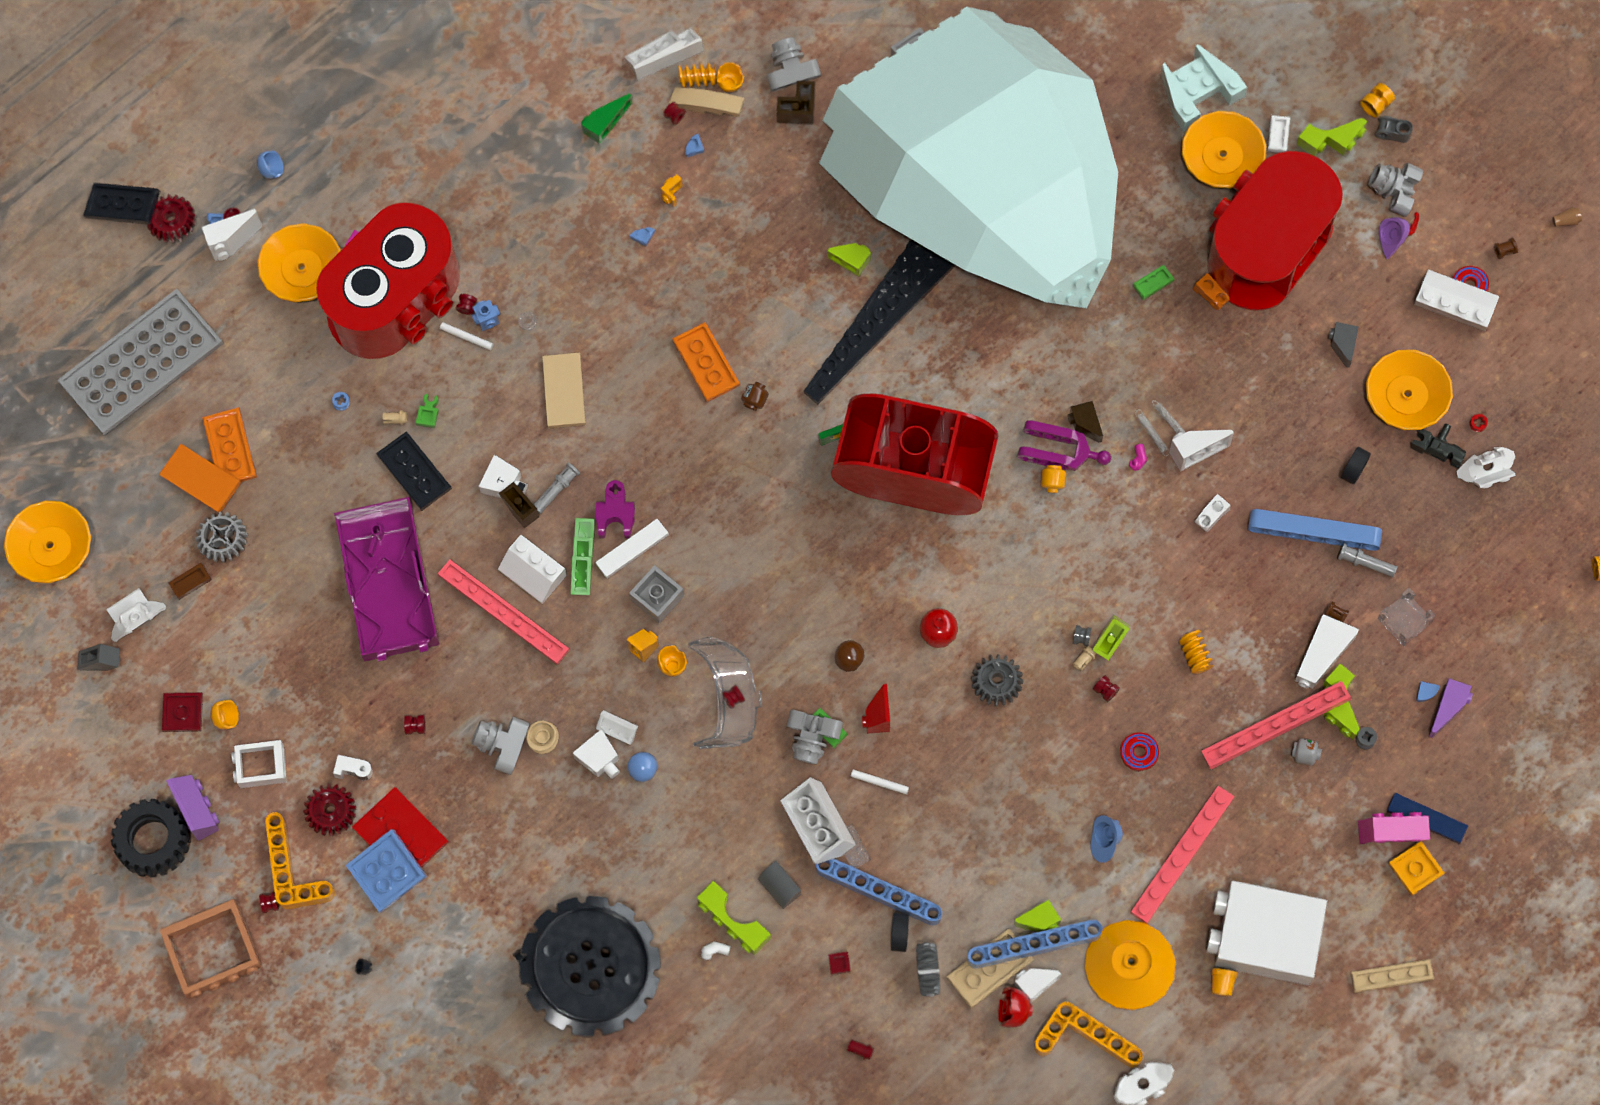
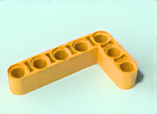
M277 812L268 814L265 823L275 898L278 904L283 909H293L332 901L335 897V890L327 881L294 886L286 822ZM279 819V825L272 827V821ZM277 838H282V843L275 846L274 841ZM285 857L283 864H276L278 858ZM282 876H288V880L285 883H279V879ZM323 888H329L330 891L327 895H320ZM303 892H310L308 898L301 899V894ZM284 895H290L288 902H281Z
M1062 1002L1057 1007L1037 1037L1034 1045L1035 1052L1038 1055H1049L1067 1027H1069L1130 1068L1138 1067L1143 1058L1140 1048L1070 1002ZM1067 1008L1070 1010L1071 1015L1064 1017L1061 1015L1060 1010ZM1084 1019L1087 1021L1088 1026L1081 1028L1078 1026L1077 1021ZM1051 1025H1058L1060 1031L1052 1033L1049 1027ZM1100 1030L1105 1034V1037L1097 1039L1094 1036V1032ZM1045 1041L1049 1044V1048L1042 1050L1039 1048L1038 1043ZM1119 1042L1122 1048L1114 1050L1111 1047V1043ZM1136 1053L1139 1060L1136 1062L1130 1061L1128 1054Z

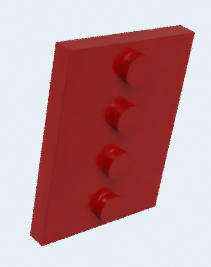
M396 787L352 826L355 832L369 846L391 829H394L421 868L449 843Z

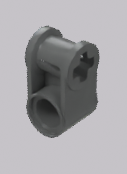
M1390 116L1379 117L1378 121L1380 124L1375 133L1377 138L1401 143L1410 140L1413 125L1410 121ZM1400 130H1406L1407 133H1402Z

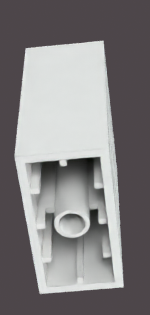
M1232 881L1228 892H1217L1214 914L1223 916L1221 931L1211 929L1207 953L1217 954L1215 960L1216 967L1309 986L1315 974L1327 900Z

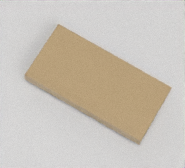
M580 353L543 356L548 428L586 425Z
M1007 929L990 943L1016 938V936L1010 929ZM1012 945L1010 950L1018 953L1021 951V948L1018 945ZM997 949L990 952L993 957H1000L1002 955ZM975 954L971 959L974 962H979L982 960V957L979 954ZM1030 956L979 969L972 968L968 961H966L950 973L947 979L972 1009L1034 961V959Z

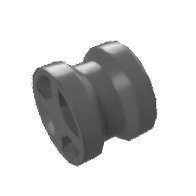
M1076 625L1073 644L1082 643L1084 646H1089L1092 628L1087 627L1085 629Z
M1370 727L1361 728L1356 736V744L1363 750L1371 749L1377 740L1376 731Z

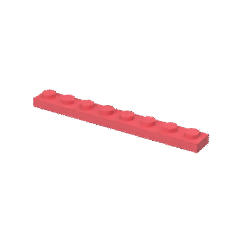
M449 559L439 571L438 576L556 665L570 651L567 646Z
M1340 681L1201 752L1210 769H1213L1352 700L1343 682Z
M1217 786L1132 909V915L1148 924L1235 796Z

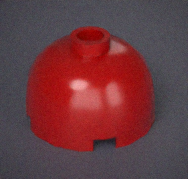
M937 608L928 611L923 616L920 623V635L929 646L943 648L956 639L958 623L951 612L946 609Z
M1006 987L1002 994H1005L1004 1000L999 1001L998 1021L1002 1022L1001 1027L1016 1028L1022 1026L1032 1016L1033 1005H1031L1030 999L1024 991Z

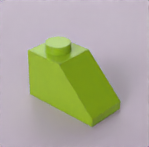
M852 243L829 248L828 259L859 277L871 260V252L864 245Z
M1113 615L1092 650L1109 661L1129 631L1130 625Z
M1049 900L1014 920L1016 927L1034 932L1059 928L1058 925L1061 923V918Z

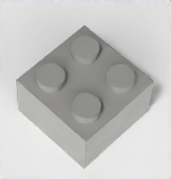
M655 565L629 593L630 600L659 624L685 596L684 589Z

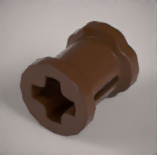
M1510 238L1507 242L1495 243L1494 251L1498 259H1503L1506 255L1517 254L1518 246L1514 238Z
M1332 601L1325 615L1344 622L1350 611L1343 610Z

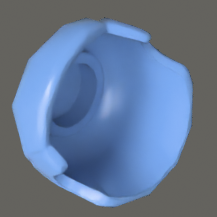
M276 151L263 152L257 158V169L265 178L273 179L283 174V162Z
M639 752L630 758L627 768L629 775L634 780L645 782L654 777L658 769V763L656 758L650 753Z

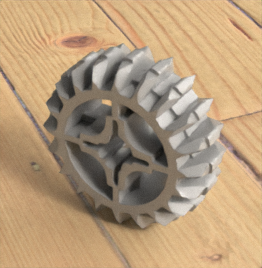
M220 511L217 517L211 513L212 518L210 520L205 517L206 523L199 524L201 529L196 530L199 536L195 538L199 542L197 547L201 549V554L206 555L208 560L213 558L214 562H217L220 558L223 563L227 557L232 561V555L239 557L237 551H244L242 545L247 544L245 538L248 537L247 532H244L246 527L242 525V520H237L236 515L230 517L229 512H226L223 516ZM211 530H212V531H213V536L210 538V541L207 543L208 535H209V533H210ZM236 531L235 540H234V542L231 544V543H230V538L233 536V533ZM217 533H219L220 536L222 535L225 538L226 542L223 539H221Z

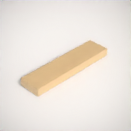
M1430 959L1350 973L1354 993L1434 980Z

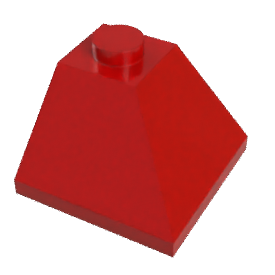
M887 684L881 686L865 709V716H862V727L867 729V734L890 732Z

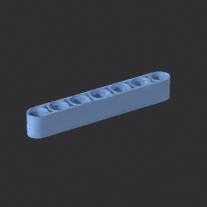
M1261 509L1250 511L1248 530L1254 533L1343 546L1345 543L1348 547L1372 551L1380 549L1382 529L1378 527Z
M836 859L816 864V872L825 879L901 913L909 914L910 917L928 925L934 926L941 921L942 909L937 904ZM822 863H828L830 868L822 870L819 866ZM840 871H846L848 876L846 878H839L837 874ZM858 879H864L866 884L860 887L855 882ZM876 887H882L884 892L878 895L873 890ZM894 895H900L902 900L896 903L891 898ZM912 903H918L920 909L914 911L909 906ZM930 911H936L939 916L931 919L927 914Z
M1089 920L977 946L969 951L967 961L972 968L979 969L1094 942L1101 936L1102 925L1097 920ZM1089 927H1095L1097 928L1098 933L1092 935L1088 932L1087 929ZM1071 931H1075L1078 933L1079 937L1077 939H1071L1068 936V933ZM1057 936L1060 941L1057 944H1053L1049 941V937ZM1032 940H1036L1040 943V947L1032 948L1029 943ZM1018 945L1021 951L1014 953L1010 950V947ZM997 949L1002 955L1000 957H993L990 952ZM973 954H979L981 955L982 960L979 962H974L971 959V956Z

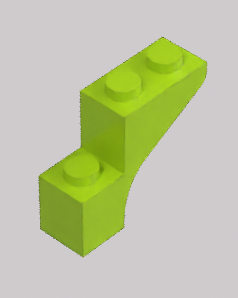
M1359 118L1332 130L1318 129L1309 123L1298 137L1297 145L1313 156H1316L1318 152L1322 153L1327 145L1344 156L1347 151L1351 152L1357 138L1361 139L1366 133L1367 121Z
M1339 664L1323 684L1324 689L1340 681L1343 682L1347 689L1353 682L1355 675L1342 664ZM1349 701L1323 714L1325 720L1331 725L1335 724L1345 737L1354 739L1357 736L1359 725Z

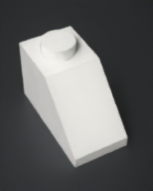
M1030 968L1027 972L1025 970L1021 971L1015 977L1017 979L1015 986L1017 989L1024 991L1028 995L1030 1002H1032L1061 977V973L1056 970Z

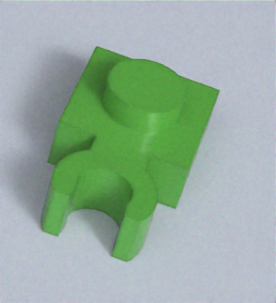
M428 394L424 395L425 406H419L416 419L417 426L435 428L439 410L434 407L439 403L438 396L435 395L434 401L429 402Z

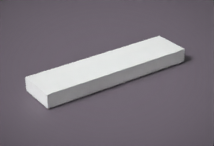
M656 519L595 563L608 579L667 537L669 533L660 521Z

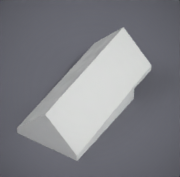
M689 28L679 35L670 31L626 55L625 59L639 80L704 52V47L700 36Z

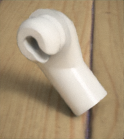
M712 942L703 946L701 957L709 960L715 953L728 956L731 946Z

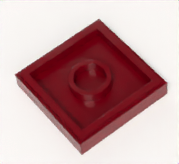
M163 693L162 732H202L203 693Z

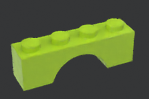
M714 881L697 897L699 903L697 906L704 913L709 912L713 916L712 920L719 927L723 925L727 929L726 933L733 940L737 938L742 943L740 946L748 954L752 952L756 955L771 939V934L757 921L749 924H740L728 916L726 913L728 894Z

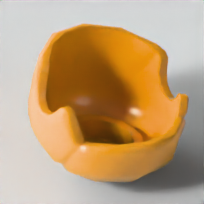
M733 62L722 64L717 71L716 81L723 91L735 92L741 88L744 81L741 67Z
M674 645L665 646L660 650L657 662L662 673L675 677L685 671L687 660L684 652L679 651Z
M222 700L214 703L210 718L213 725L222 730L236 727L239 720V712L232 700Z

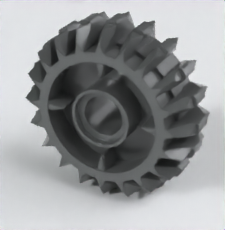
M997 654L996 659L989 655V661L983 658L982 664L977 663V669L972 671V674L975 675L971 677V681L974 682L972 689H977L975 695H981V701L987 699V705H990L991 701H995L994 705L998 706V702L1001 701L1004 706L1006 705V699L1012 703V696L1017 698L1019 696L1017 691H1022V686L1020 685L1023 684L1024 680L1020 677L1023 676V672L1018 671L1020 669L1019 665L1013 666V659L1007 662V656H1004L1002 660L999 654ZM994 677H999L1002 679V682L996 684L992 681V679Z
M929 942L917 944L916 959L920 993L922 996L928 997L939 995L941 989L936 945Z

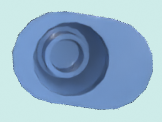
M1106 815L1097 817L1093 825L1091 852L1095 860L1099 862H1107L1113 857L1116 845L1122 840L1123 836L1119 821L1112 820Z

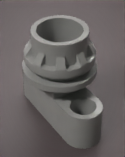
M794 37L772 44V59L776 60L773 64L774 66H781L782 69L766 75L771 91L787 88V85L797 84V81H809L822 76L817 59L803 63L799 62V59L804 57V53L800 52L802 50L801 46L796 43Z
M1406 163L1402 170L1391 165L1384 166L1378 164L1371 173L1368 185L1384 198L1392 195L1390 210L1406 217L1414 203V199L1410 198L1415 193L1413 190L1414 184L1416 185L1421 181L1423 169L1410 163Z
M791 709L786 727L801 731L800 737L794 736L793 738L797 741V743L792 744L794 751L793 759L817 765L818 760L825 752L821 750L822 747H827L826 744L822 743L823 736L839 740L843 722Z
M512 717L507 731L504 732L501 731V723L495 726L496 722L480 721L471 745L477 746L480 752L483 753L488 750L487 755L489 756L492 755L493 751L499 752L494 769L511 775L525 739L529 722Z

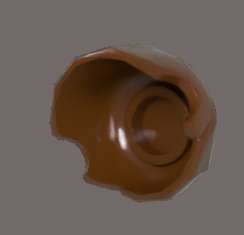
M853 640L844 641L837 647L835 652V664L839 669L846 672L857 670L865 658L864 649Z

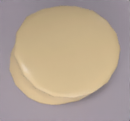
M537 721L527 731V743L536 753H549L558 743V730L550 722Z

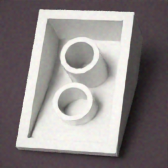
M253 209L203 226L202 229L213 258L217 261L225 260L233 255L262 228V224L256 210Z
M1232 430L1188 431L1184 434L1181 432L1173 437L1169 453L1181 472L1229 447L1234 433Z

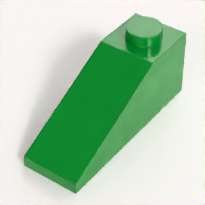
M628 93L593 110L589 116L586 115L581 122L582 132L601 144L633 104L632 95Z

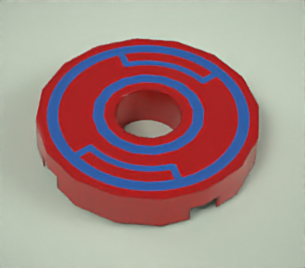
M1475 266L1460 268L1452 278L1463 283L1470 280L1475 283L1476 288L1487 292L1489 290L1490 282L1487 274Z
M1142 732L1127 736L1122 742L1120 755L1125 766L1138 772L1152 768L1157 762L1160 753L1156 740L1149 734ZM1138 747L1143 748L1145 755L1139 757L1135 755L1134 750Z

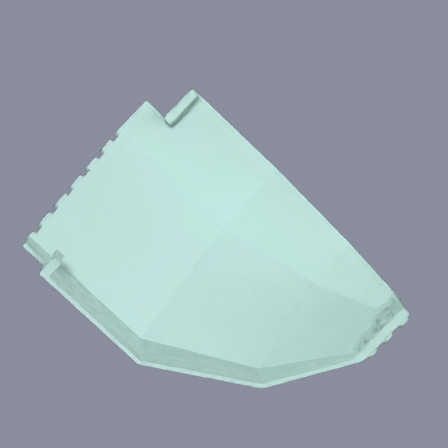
M965 7L960 10L961 13L954 18L952 16L941 22L935 30H928L917 37L918 40L911 45L909 43L898 49L892 57H885L874 64L875 67L868 72L866 70L853 77L852 82L847 85L842 84L837 88L823 118V121L834 131L819 164L876 219L968 272L1044 302L1081 308L1088 307L1111 261L1118 169L1095 86L1089 76L1034 29L1005 23L993 12Z

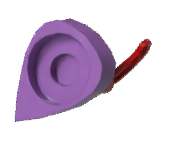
M1415 212V219L1411 226L1409 222L1399 217L1387 218L1381 222L1379 236L1386 259H1389L1396 252L1407 236L1414 234L1419 222L1418 212Z

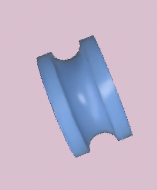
M338 392L332 398L333 406L338 411L346 410L350 404L349 397L344 392ZM344 398V402L339 405L337 400Z

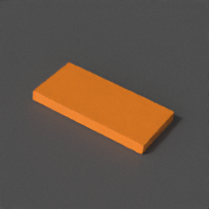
M706 322L672 338L674 345L706 402L740 386V382Z
M239 407L202 417L214 465L240 482L257 478Z
M182 444L179 445L159 474L216 512H221L241 484L238 479Z

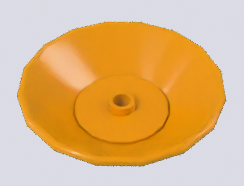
M1215 111L1202 115L1189 126L1182 140V156L1187 169L1199 181L1212 187L1233 188L1238 178L1246 169L1254 173L1266 159V142L1261 130L1249 118L1236 112ZM1224 153L1226 156L1222 157L1220 154Z
M305 223L287 225L273 233L262 245L257 260L259 277L266 289L279 299L295 303L314 300L318 298L316 286L322 269L341 249L334 237L321 227ZM301 266H305L303 270H299Z
M1397 350L1383 356L1371 368L1366 381L1367 400L1374 413L1387 425L1401 430H1422L1436 424L1448 412L1453 398L1452 380L1445 367L1433 356L1418 350ZM1408 392L1411 396L1407 397L1404 393Z
M45 500L29 505L15 515L6 530L3 547L7 562L19 576L31 582L53 583L66 579L81 567L89 554L91 534L88 522L76 508L64 502ZM49 544H53L52 548H47Z
M1124 920L1106 926L1102 929L1100 938L1090 943L1086 951L1084 968L1089 985L1100 999L1116 1008L1137 1010L1152 1006L1166 995L1174 981L1176 961L1170 943L1159 930L1145 922ZM1133 959L1135 964H1128V960Z

